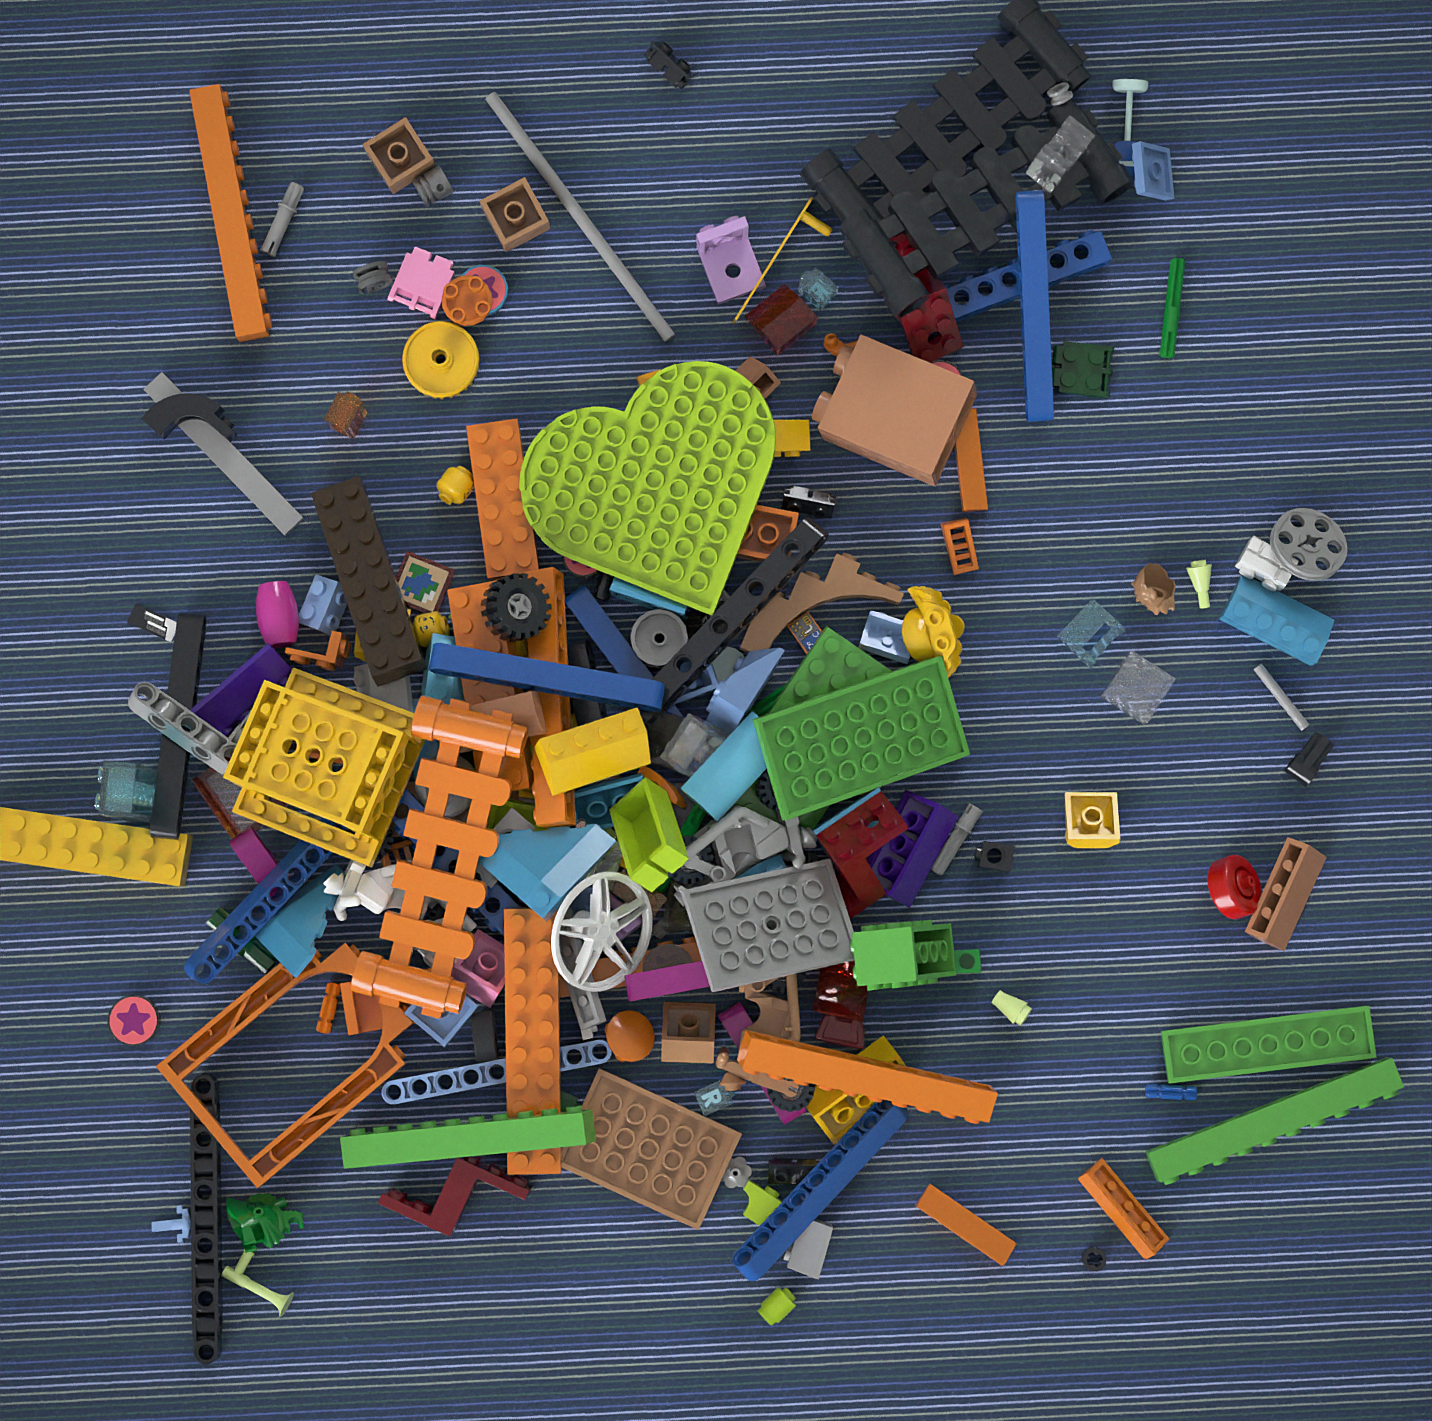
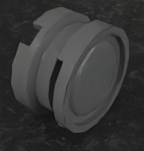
M385 261L372 262L353 271L354 279L359 283L357 288L360 294H364V290H367L368 293L380 291L393 283L391 275L387 273L389 268Z

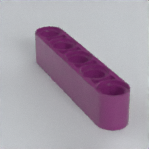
M702 961L624 975L629 1002L710 987Z
M740 1002L718 1015L738 1050L742 1029L753 1024ZM761 1086V1088L763 1089V1091L769 1099L767 1088ZM779 1092L786 1099H795L798 1097L793 1096L794 1098H787L786 1094L783 1095L781 1092ZM769 1099L784 1125L806 1112L805 1107L801 1108L802 1110H795L793 1112L780 1110Z

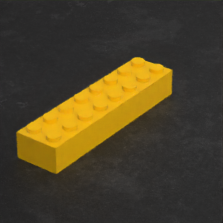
M0 807V860L185 887L193 840L192 835L180 834L178 840L151 838L150 829Z

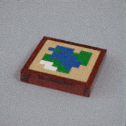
M407 551L396 576L405 605L424 614L434 611L439 612L455 570Z

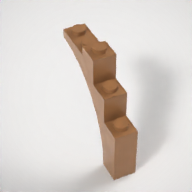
M844 552L842 556L836 554L825 582L821 581V576L814 572L807 571L806 574L800 572L789 600L784 599L785 594L779 592L751 621L740 650L749 653V651L770 649L773 642L787 625L803 613L819 605L839 599L867 598L899 606L904 593L900 592L901 588L895 584L886 582L883 585L876 582L877 578L869 573L862 572V575L857 574L860 563L856 562V557Z

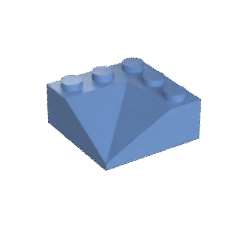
M782 648L749 651L745 658L740 656L733 667V670L736 672L730 677L727 676L725 681L721 680L714 691V695L706 709L710 712L706 721L718 726L717 728L730 735L748 714L773 675L785 650Z

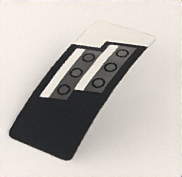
M135 604L127 620L128 623L169 642L172 641L176 630L175 621L138 604Z

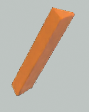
M971 408L954 445L962 513L988 510L976 408Z
M1103 1158L1099 1159L1078 1178L1144 1259L1154 1256L1170 1240Z
M930 1183L915 1204L917 1208L1002 1266L1005 1265L1017 1244Z

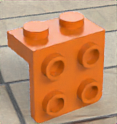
M331 631L326 656L287 647L285 653L291 656L290 660L295 663L309 666L311 661L315 662V665L321 669L334 671L335 667L343 668L344 659L349 658L352 644L349 643V638L343 633Z

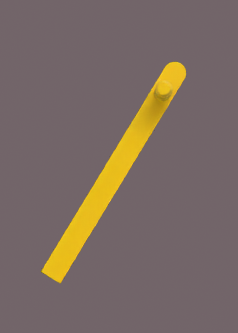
M813 197L805 205L732 323L735 324L799 220L825 236H829L832 232L830 226L806 212Z

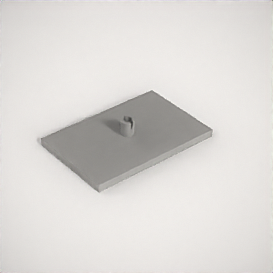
M830 859L803 864L801 868L793 866L682 891V897L712 992L855 960L850 947L854 931Z

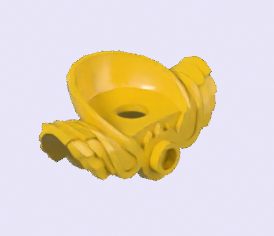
M912 586L907 590L918 608L910 610L904 617L902 637L905 647L911 657L918 662L935 656H942L949 678L961 664L959 655L962 652V644L958 638L964 633V621L959 616L951 614V606L949 602L943 600L940 591L926 588L925 586Z

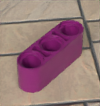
M252 827L229 841L234 852L258 884L278 864V861ZM276 887L271 889L270 898L276 894Z

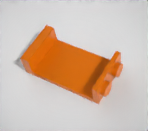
M352 982L340 983L348 1035L383 1029L382 1011L376 996H368L351 991ZM402 1001L400 1003V1006L404 1004L407 1008L411 1005Z

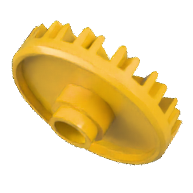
M437 321L421 326L409 337L403 350L402 361L404 372L412 386L425 396L443 399L444 397L453 398L454 395L459 396L460 392L466 391L467 387L473 384L472 381L477 377V371H479L480 357L474 339L464 328L451 322ZM444 356L446 361L438 364L437 358Z

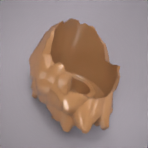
M1147 563L1137 574L1136 579L1131 582V585L1134 587L1136 602L1140 601L1147 607V610L1152 611L1155 615H1158L1160 611L1164 614H1167L1170 609L1174 611L1175 580H1171L1166 570L1159 564Z

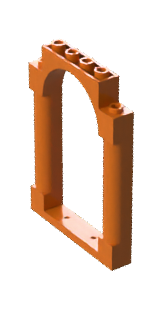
M344 943L323 962L318 960L322 955L316 950L313 959L297 978L279 963L156 1066L257 1188L265 1184L284 1168L286 1164L405 1065L403 1061L406 1057L397 1045L391 1047L389 1044L413 1024L410 1018L404 1014L408 1008L404 1004L396 1008L379 1003L383 1016V1030L380 1042L369 1060L251 1160H249L184 1082V1079L295 985L314 975L328 972L343 973L353 977L360 951L354 944L349 947ZM375 995L379 1002L381 996Z

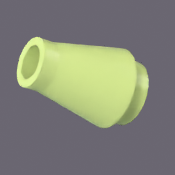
M1001 990L992 1001V1004L1013 1024L1017 1023L1020 1026L1032 1010V1008L1027 1006V1002L1010 996Z

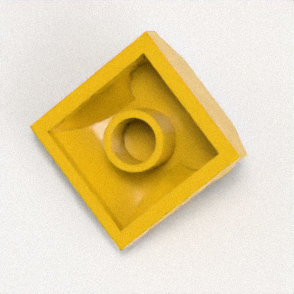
M1065 792V839L1067 844L1074 848H1109L1119 844L1120 828L1117 792Z

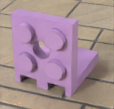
M738 216L730 217L724 220V224L714 227V225L705 226L699 230L700 233L696 234L697 251L718 305L750 294L762 276L748 239L749 226L745 216L741 218ZM731 265L737 266L741 271L740 275L736 278L728 277L725 272ZM762 279L755 291L766 288L764 279Z

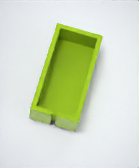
M644 777L609 810L629 878L647 890L653 892L666 881L669 872L673 874L689 859L667 791L648 778Z

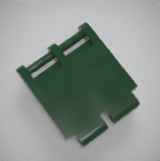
M1064 341L1063 346L1055 345L1052 365H1059L1061 369L1052 368L1053 388H1058V393L1110 398L1108 383L1109 376L1112 375V369H1110L1111 353H1114L1115 347ZM1104 353H1106L1105 368H1103ZM1102 375H1104L1103 391H1100L1102 384Z

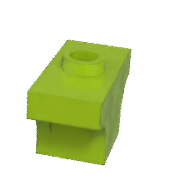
M748 1179L743 1187V1190L749 1196V1202L742 1213L760 1226L782 1203V1200L778 1198L780 1193L769 1186L763 1189L750 1179Z

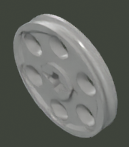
M1296 508L1287 511L1275 523L1270 534V546L1276 560L1285 570L1301 579L1311 581L1327 579L1338 571L1347 556V542L1340 527L1330 517L1313 509ZM1290 519L1299 520L1302 527L1293 526ZM1315 523L1322 524L1326 532L1318 531ZM1278 536H1286L1290 540V544L1282 543ZM1332 544L1336 546L1339 553H1332L1327 545ZM1296 556L1300 558L1303 565L1294 564L1291 557ZM1316 561H1322L1326 565L1327 570L1319 569L1316 566Z

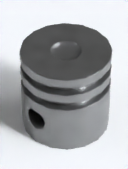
M439 165L424 173V177L418 176L417 181L415 179L412 180L426 207L430 206L429 203L434 204L436 199L439 201L454 193Z

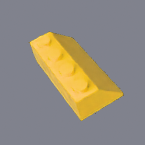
M638 707L541 738L534 746L552 796L651 763L647 731Z
M884 1035L857 1054L906 1066ZM816 1085L813 1098L806 1108L835 1145L875 1101L861 1094H858L857 1097L846 1095L842 1092L843 1090L833 1089V1091H825Z

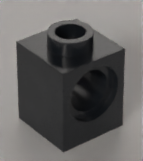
M982 841L981 846H976L974 861H978V867L1011 872L1015 846ZM990 849H996L1000 853V860L996 864L990 863L987 859V852Z

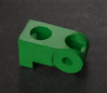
M980 949L954 951L956 973L982 972Z

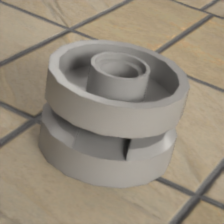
M662 609L648 611L640 616L633 625L630 637L632 648L638 658L648 667L659 670L689 641L686 626L680 617L671 611ZM659 634L665 637L662 643L655 642V637Z

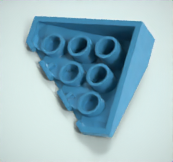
M589 824L584 828L571 829L570 826L551 827L546 831H533V829L512 830V833L499 834L500 843L497 851L490 857L480 856L478 863L547 922L561 906L569 892L585 879L616 841L597 824Z
M337 864L300 887L255 934V937L296 978L313 959L317 950L314 948V939L322 937L328 922L325 920V912L328 909H333L338 895L323 892L326 888L323 883L332 874L335 873L339 876L343 873L345 876V872Z

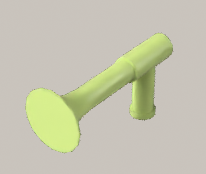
M244 1249L235 1269L226 1266L221 1276L273 1303L280 1312L279 1317H282L293 1299L294 1292L289 1295L278 1294L244 1275L246 1267L255 1254L253 1252L245 1253Z

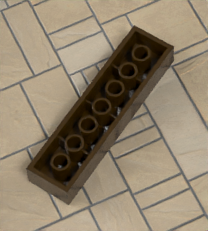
M360 476L312 492L311 496L371 676L376 685L379 687L426 670L427 667L366 487Z

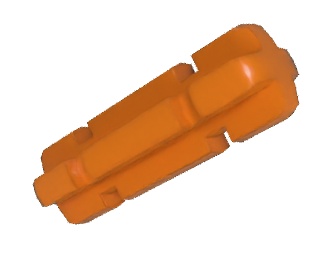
M329 982L326 985L325 993L327 994L323 998L319 1015L321 1019L316 1027V1031L329 1034L331 1032V1020H334L338 1003L336 998L337 995H340L341 990L340 985L337 983Z

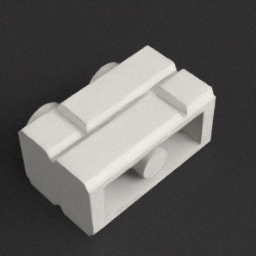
M1255 536L1247 542L1235 565L1236 568L1240 569L1239 573L1249 579L1255 577L1262 581V586L1270 591H1281L1287 585L1292 575L1276 560L1270 544ZM1291 557L1292 562L1297 565L1299 560Z

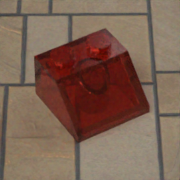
M785 284L745 315L748 322L777 356L817 324V316L803 299Z
M855 960L820 968L811 1011L863 1022L869 990H867V985L857 986V980H855L853 975Z

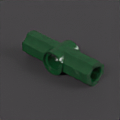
M220 906L211 915L206 924L215 931L230 913ZM240 925L235 927L233 936L240 932ZM255 935L237 953L243 958L246 957L264 974H267L278 962L277 958Z

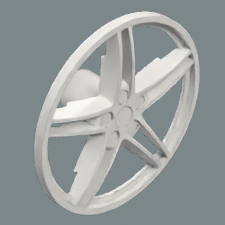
M600 872L581 881L566 896L554 920L551 949L554 963L559 973L568 983L585 991H604L625 980L624 975L632 974L637 968L649 945L653 923L650 901L641 885L631 880L629 876L618 872ZM607 880H616L626 884L635 893L637 899L629 904L625 903L610 912ZM593 884V894H590V912L581 910L573 918L563 919L573 900L585 888ZM642 914L641 936L637 948L631 957L616 936V932ZM561 925L571 926L572 931L560 930ZM560 935L584 939V944L575 961L577 965L573 974L568 971L562 960L559 947ZM613 944H615L620 953L624 955V957L628 961L627 964L611 948ZM602 951L612 962H615L621 968L618 973L603 981L585 982Z

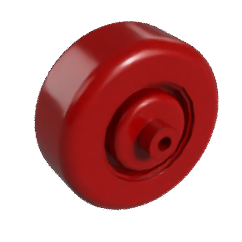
M1230 855L1214 861L1208 870L1207 882L1211 898L1217 909L1230 919H1240L1254 914L1257 911V903L1262 895V889L1258 875L1252 865L1239 855Z

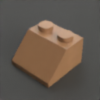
M664 1002L661 1062L714 1063L716 1004Z

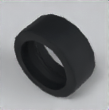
M493 1011L473 1013L471 1016L472 1034L477 1062L498 1060L497 1031Z

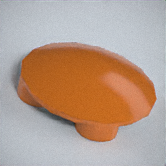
M471 275L459 276L444 286L442 308L446 316L454 323L463 326L475 325L483 321L490 313L493 304L492 293L488 285L480 277Z
M631 1010L619 1012L605 1026L604 1031L608 1046L616 1059L621 1062L642 1060L649 1055L654 1046L655 1035L653 1027L649 1020L639 1012Z

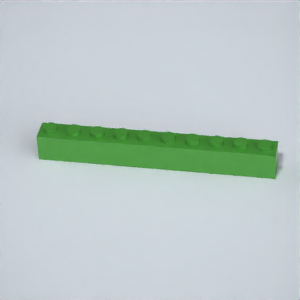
M1385 1057L1147 1150L1145 1153L1156 1181L1164 1182L1165 1185L1180 1180L1179 1175L1188 1172L1189 1175H1194L1202 1172L1204 1165L1213 1163L1214 1166L1227 1162V1157L1235 1153L1238 1156L1248 1154L1253 1151L1252 1147L1258 1144H1262V1147L1277 1142L1276 1137L1286 1134V1137L1301 1133L1300 1128L1309 1124L1311 1128L1326 1123L1325 1118L1332 1115L1335 1118H1340L1348 1115L1350 1108L1359 1106V1109L1371 1106L1374 1104L1373 1099L1381 1096L1384 1099L1394 1097L1399 1094L1397 1090L1404 1088L1393 1058Z
M582 1105L566 1107V1112H558L557 1108L541 1110L542 1114L533 1115V1110L517 1112V1117H509L508 1113L492 1115L493 1119L485 1120L484 1115L469 1117V1122H460V1118L447 1119L441 1125H436V1120L421 1122V1127H412V1123L396 1125L397 1129L389 1130L388 1125L373 1127V1132H365V1128L349 1130V1135L340 1137L344 1169L587 1145L596 1141L592 1109L583 1110Z

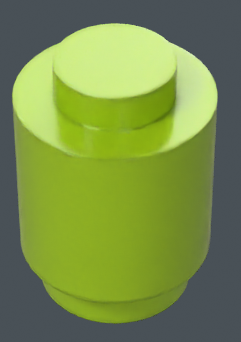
M777 1287L760 1304L761 1307L757 1311L772 1326L776 1322L779 1323L796 1307V1304L793 1302L796 1297L787 1287L783 1290Z

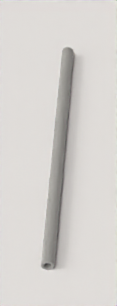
M496 92L489 94L485 99L659 335L665 342L672 339L675 333Z

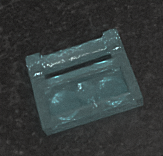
M1092 598L1060 632L1057 638L1075 653L1086 666L1092 668L1096 663L1095 659L1117 636H1121L1126 629ZM1106 623L1110 629L1087 653L1082 647Z

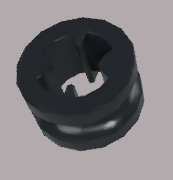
M1089 1247L1084 1250L1082 1263L1090 1271H1100L1104 1268L1107 1258L1101 1249ZM1091 1252L1101 1256V1259H1098L1100 1263L1096 1266L1093 1263L1088 1264L1087 1259H1090L1088 1255Z

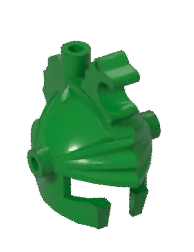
M258 1193L250 1196L247 1201H239L229 1197L226 1199L228 1219L233 1230L241 1240L245 1253L257 1251L254 1245L256 1243L263 1242L268 1248H272L273 1244H279L280 1240L285 1238L283 1233H291L290 1224L297 1223L300 1229H303V1213L296 1210L282 1211L281 1209L287 1207L285 1198L276 1199V1196H272L269 1193Z

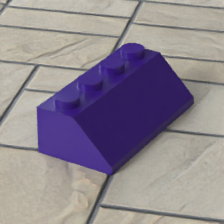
M268 643L190 711L228 737L235 730L233 726L240 720L243 721L252 710L264 680L285 687L293 668L278 650Z
M905 790L895 809L909 828L873 852L867 862L885 890V896L910 908L959 816L938 803Z

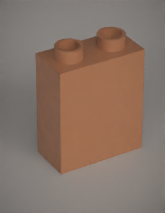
M860 334L854 348L844 345L840 350L834 364L833 373L841 376L833 395L825 391L821 393L815 404L812 420L820 423L818 430L824 441L936 487L978 395L975 381Z

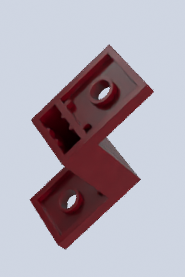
M903 233L891 239V241H897L895 248L901 257L915 251ZM926 268L914 276L921 280L930 293V298L914 312L898 320L902 325L911 355L931 363L964 346L946 287L939 278L934 280ZM932 332H938L934 339L928 340Z
M882 791L816 835L838 870L835 875L850 919L886 895L885 890L865 858L909 828ZM878 821L874 827H868L870 823Z
M478 1156L458 1157L433 1210L430 1209L431 1205L420 1199L411 1201L406 1198L407 1193L396 1188L382 1193L377 1204L450 1237L458 1226L478 1180H482L523 1200H526L529 1196L532 1186L528 1185V1179L515 1174L511 1177L504 1174L505 1169L491 1163V1165L487 1166L480 1163L482 1158Z

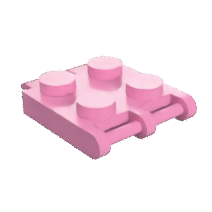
M415 246L412 254L406 253L389 293L388 300L391 302L394 300L408 305L409 309L413 311L418 309L430 314L431 318L436 319L442 306L444 286L453 280L455 272L451 270L453 261L436 255L432 263L430 262L432 253Z

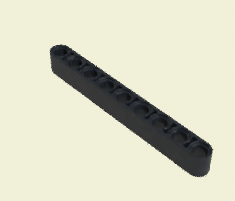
M179 613L176 622L167 695L191 710L197 704L206 634V615ZM181 726L183 730L191 732L188 727ZM163 733L153 800L150 836L151 838L178 840L181 831L190 752Z

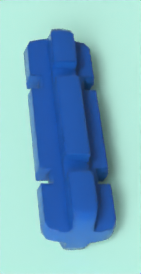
M1146 1084L1145 1096L1147 1098H1157L1158 1096L1161 1099L1182 1100L1184 1098L1185 1100H1196L1197 1087Z

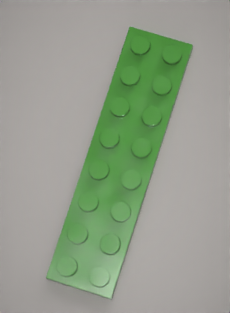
M1368 1005L1161 1031L1168 1083L1377 1058L1370 1007Z

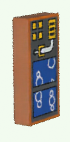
M806 612L787 625V628L807 655L822 633V630L809 612Z

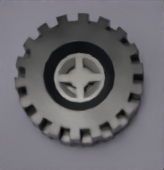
M514 573L492 582L489 585L490 589L485 590L483 595L487 598L481 600V606H486V610L481 611L482 617L487 616L488 621L484 623L486 627L492 626L494 628L491 631L494 636L501 634L499 639L503 641L509 639V642H516L536 636L540 633V630L545 629L547 624L544 622L550 620L551 617L546 612L551 610L552 607L551 604L546 603V599H549L550 596L549 593L543 594L544 585L542 583L539 585L535 584L538 579L535 577L528 578V574L525 573L520 575Z

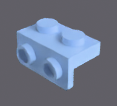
M316 574L299 613V623L331 636V631H336L339 627L340 620L347 606L341 583Z
M870 611L858 648L908 664L910 654L903 642V620L890 617L882 612Z

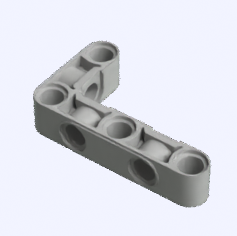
M149 682L138 683L128 699L129 708L134 713L222 775H224L229 764L224 756L232 757L250 715L249 712L228 738ZM138 695L144 696L147 701L141 700ZM181 726L188 727L191 732L183 730Z

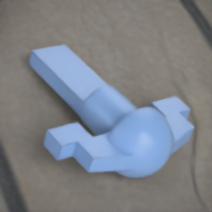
M182 1205L177 1206V1214H182V1219L152 1222V1232L182 1229V1234L177 1235V1243H184V1238H189L191 1231L189 1210L183 1209Z

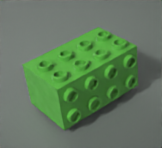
M932 920L861 926V932L852 933L850 947L855 959L853 975L855 980H857V986L867 985V990L901 988L938 983V978L956 976L951 923L932 925Z

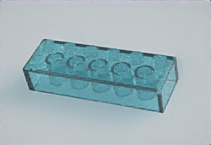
M104 760L103 766H100L98 771V782L101 783V791L97 793L95 799V809H98V815L129 822L151 824L157 770L137 763Z

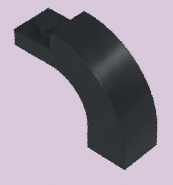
M183 393L164 398L153 405L141 418L164 440L179 424L188 420H201L208 423L230 443L237 436L232 430L235 426L225 416L219 419L225 410L210 398L198 394Z

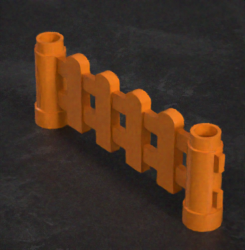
M422 695L415 709L411 736L429 741L436 739L441 742L437 759L421 758L415 784L430 789L425 810H409L403 836L418 839L412 862L397 861L391 887L405 890L400 913L389 910L385 912L379 938L393 941L389 960L384 959V956L366 951L360 953L352 977L351 991L368 996L379 995L381 996L379 1003L396 1008L400 1007L401 1001L422 1007L421 1014L441 1019L442 1013H445V1011L460 1014L465 1001L468 984L454 980V977H451L455 959L468 958L475 948L474 934L462 929L467 908L480 907L487 897L488 889L486 883L475 879L480 856H492L497 851L500 843L498 832L487 828L492 804L502 806L510 799L512 793L510 780L499 777L503 757L507 755L516 758L522 757L527 742L528 727L516 725L512 721L514 715L512 713L493 709L491 716L470 710L471 703L451 698L448 705L444 704L443 700ZM461 746L483 752L479 771L457 766ZM450 793L472 799L467 822L445 817ZM438 845L460 850L454 873L433 868ZM426 896L448 901L442 924L420 919ZM414 947L435 952L431 971L409 966Z

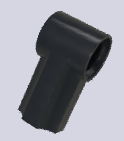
M1317 732L1314 733L1300 754L1297 753L1289 762L1284 772L1306 787L1319 771L1318 767L1334 745L1325 736Z

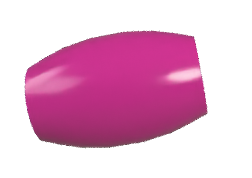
M274 581L259 585L256 597V616L264 642L266 644L269 643L274 648L296 644L299 631V615L297 603L289 584L286 581Z

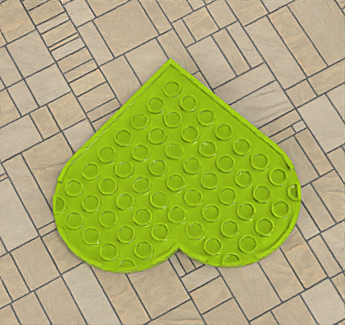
M706 361L684 362L666 367L649 378L637 389L628 402L625 411L596 406L572 410L557 417L538 433L525 454L520 472L519 489L521 490L522 507L525 516L541 540L557 553L713 615L721 599L773 464L776 450V430L772 413L766 400L753 383L733 369Z

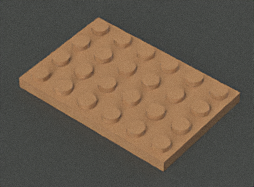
M599 1068L582 1105L583 1110L592 1109L596 1141L587 1145L563 1147L562 1168L699 1230L742 1133Z

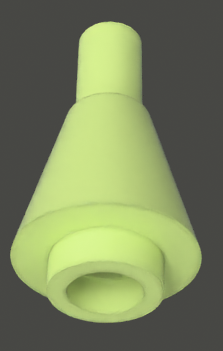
M1206 560L1190 562L1191 567L1186 569L1196 592H1198L1200 608L1210 607L1208 590L1212 564H1206Z

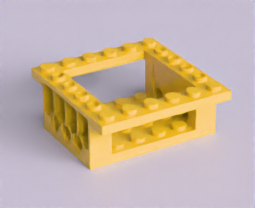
M296 668L292 669L285 687L264 680L223 776L228 781L242 787L232 812L372 868L425 743V739L411 736L414 713ZM292 741H296V751L292 754H287ZM313 750H319V760L315 763H310L309 754ZM341 758L343 760L342 769L338 772H333L332 763L336 759ZM270 796L272 798L293 805L295 807H298L320 817L326 818L328 820L341 824L356 833L354 835L352 833L346 832L344 830H341L319 820L313 819L311 817H308L306 815H303L281 805L275 804L273 802L268 801V798Z

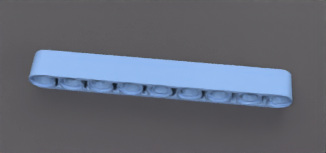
M594 1040L560 1047V1072L607 1062L612 1055L608 1042L605 1040ZM597 1044H602L607 1048V1056L603 1059H598L593 1054V1048ZM572 1049H577L581 1052L582 1059L578 1064H572L568 1061L567 1055ZM506 1058L392 1080L383 1086L382 1097L389 1104H399L505 1083ZM495 1064H499L504 1068V1076L501 1079H495L491 1075V1068ZM469 1069L475 1070L479 1075V1079L475 1084H469L465 1079V1074ZM444 1074L449 1075L453 1080V1085L450 1089H444L440 1086L439 1080ZM418 1079L425 1081L427 1084V1090L424 1094H418L414 1090V1083ZM391 1085L400 1087L401 1096L398 1099H392L389 1096L388 1089Z

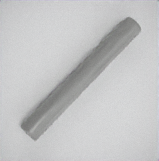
M1261 663L1253 670L1299 729L1302 731L1309 726V723Z

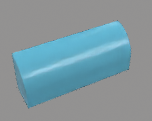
M752 711L681 787L683 792L696 805L717 822L767 769L752 720L759 716Z

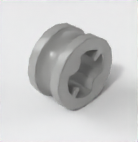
M1067 82L1057 84L1047 91V95L1052 97V105L1063 104L1073 97L1072 91H1068L1069 84Z

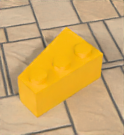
M774 420L776 430L774 457H781V453L784 452L785 457H799L801 451H810L809 420Z

